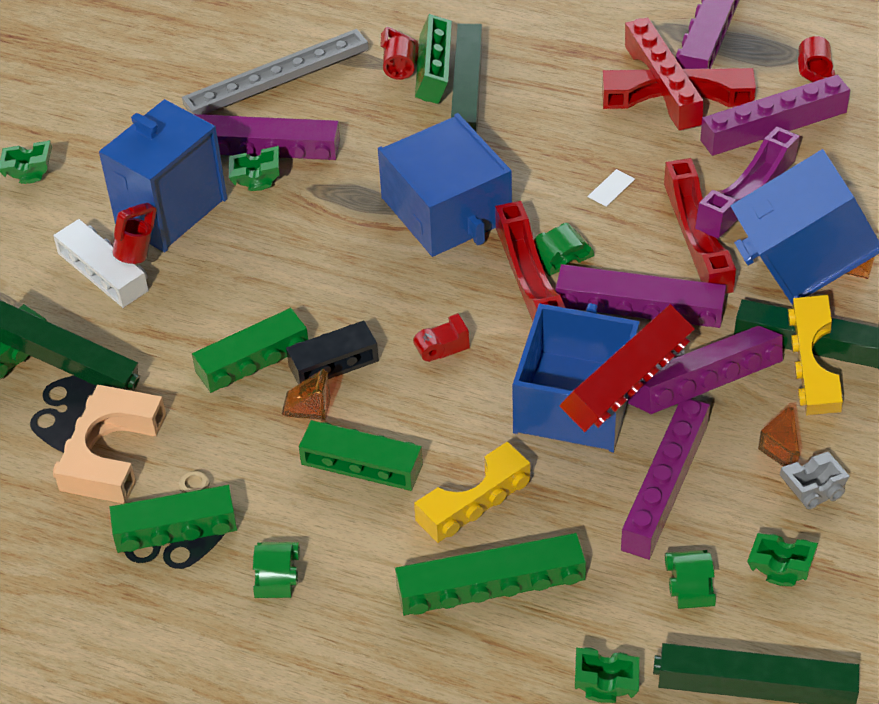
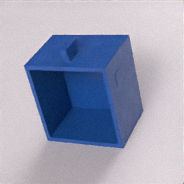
M164 99L144 116L135 113L131 117L133 124L99 151L115 224L120 211L139 204L150 203L156 208L150 245L165 253L171 244L219 203L225 202L227 200L216 126ZM145 214L134 218L141 219L144 221Z
M459 113L454 114V117L388 146L378 147L381 198L432 257L471 239L477 245L483 244L485 233L496 228L495 206L512 203V170Z
M823 149L730 205L748 235V238L743 241L739 239L734 242L744 261L749 266L754 263L753 259L760 256L792 305L793 298L811 295L879 254V240L855 197Z
M539 303L512 384L513 433L529 434L607 449L609 452L614 453L628 403V394L624 396L627 401L615 413L612 409L608 410L611 416L599 428L593 424L586 432L559 405L639 332L640 321L597 314L598 306L591 303L588 304L586 312Z

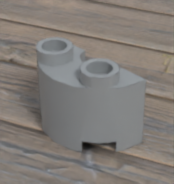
M829 452L812 457L803 466L796 462L781 467L780 470L782 479L807 509H813L828 499L830 501L838 500L844 494L845 489L843 486L850 477Z

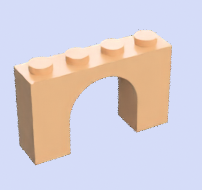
M97 385L93 395H90L87 399L86 409L82 417H79L76 421L75 431L71 439L66 441L61 460L57 461L54 466L53 477L56 478L59 491L125 504L136 482L132 464L99 457L93 454L91 449L100 438L116 431H130L157 436L166 416L162 396Z

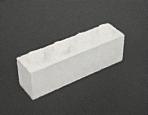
M78 219L53 235L58 254L122 308L148 292L146 282L148 277L145 270L140 265L136 266L135 264H128L117 260L112 253V243L108 239L100 237L91 225L87 226Z

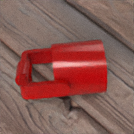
M386 27L381 33L380 47L384 48L383 71L392 79H406L415 70L419 44L415 39L391 27Z
M812 36L803 40L798 49L800 75L811 82L834 76L835 70H833L829 41L820 36Z
M150 203L129 207L118 213L112 249L113 256L117 260L128 264H139L146 261L156 215V208ZM145 214L144 221L141 219L134 218Z

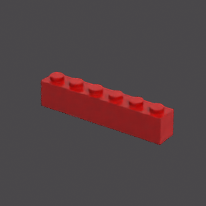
M671 304L668 305L582 382L559 406L584 432L593 424L599 428L611 416L608 412L609 409H612L615 413L627 401L624 397L626 394L632 397L644 385L641 382L642 379L648 382L659 372V369L656 367L658 364L663 368L675 357L672 353L673 350L679 353L691 342L687 337L695 328Z

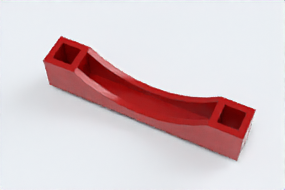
M648 17L638 18L634 21L625 22V47L633 60H641L651 70L662 92L669 117L678 131L702 125L703 99Z
M753 68L683 69L699 95L703 98L719 102L727 107H736L755 101L756 84ZM603 70V109H628L642 101L663 96L651 70Z
M687 158L665 162L664 186L701 282L726 285L725 294L734 293L736 268L729 250L725 249L717 238L695 229L698 206L703 197L699 177L692 159Z
M522 201L495 206L496 231L532 322L539 303L565 308L560 294L555 292L545 275L535 247L529 218Z

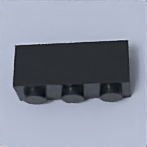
M364 320L286 347L288 366L300 389L379 362L377 342Z

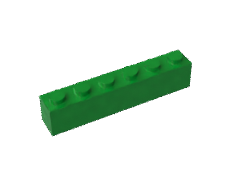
M577 533L396 567V586L403 616L410 614L419 615L426 611L441 608L450 609L457 605L472 602L481 603L488 599L502 596L512 597L518 593L533 590L542 591L549 587L564 584L573 585L580 581H585L586 561Z

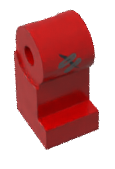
M459 313L449 316V322L432 329H423L414 336L413 343L424 361L430 362L470 348L469 330Z

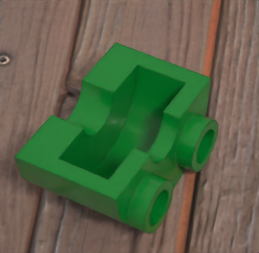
M51 141L33 143V148L30 150L21 146L3 148L0 157V173L4 177L8 174L13 178L19 179L21 184H32L40 181L42 175L48 169L52 151Z
M279 146L261 149V154L256 157H252L247 153L229 156V179L234 185L238 183L242 186H247L248 191H261L271 187L272 181L277 176L279 177Z
M563 223L547 233H540L534 239L541 265L548 276L560 272L561 264L567 265L572 260H577L580 263L595 256L591 246L569 223Z
M757 533L747 562L752 571L757 568L760 572L767 575V582L779 586L792 587L795 586L796 581L807 580L818 543L797 539L795 543L788 544L778 535Z
M262 542L255 545L253 554V570H255L254 598H291L292 586L298 584V568L292 566L294 565V560H299L300 558L299 542Z
M708 550L665 553L666 571H672V575H674V578H669L670 596L676 597L678 609L715 606L716 594H714L712 578L715 575L712 557Z
M576 647L575 689L580 688L586 692L585 698L601 703H616V697L627 694L632 698L639 692L640 657L618 652L612 654L609 658L599 655L598 651L594 648Z

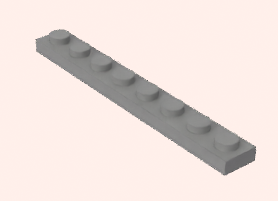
M354 29L182 97L183 105L192 114L204 115L369 49L368 41L357 29Z

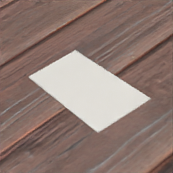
M616 169L587 197L607 207L635 179Z

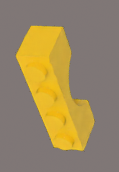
M828 295L793 298V309H788L789 326H795L796 335H791L792 351L798 352L799 361L795 362L796 379H802L803 388L798 389L799 405L805 406L806 415L841 412L843 400L839 375L823 369L816 362L812 353L815 343L822 336L831 332L832 319Z
M505 442L484 456L485 478L476 487L463 492H451L437 487L414 502L415 521L437 543L446 537H452L461 527L470 521L477 520L486 510L501 504L507 496L516 490L523 489L530 482V462L509 442Z

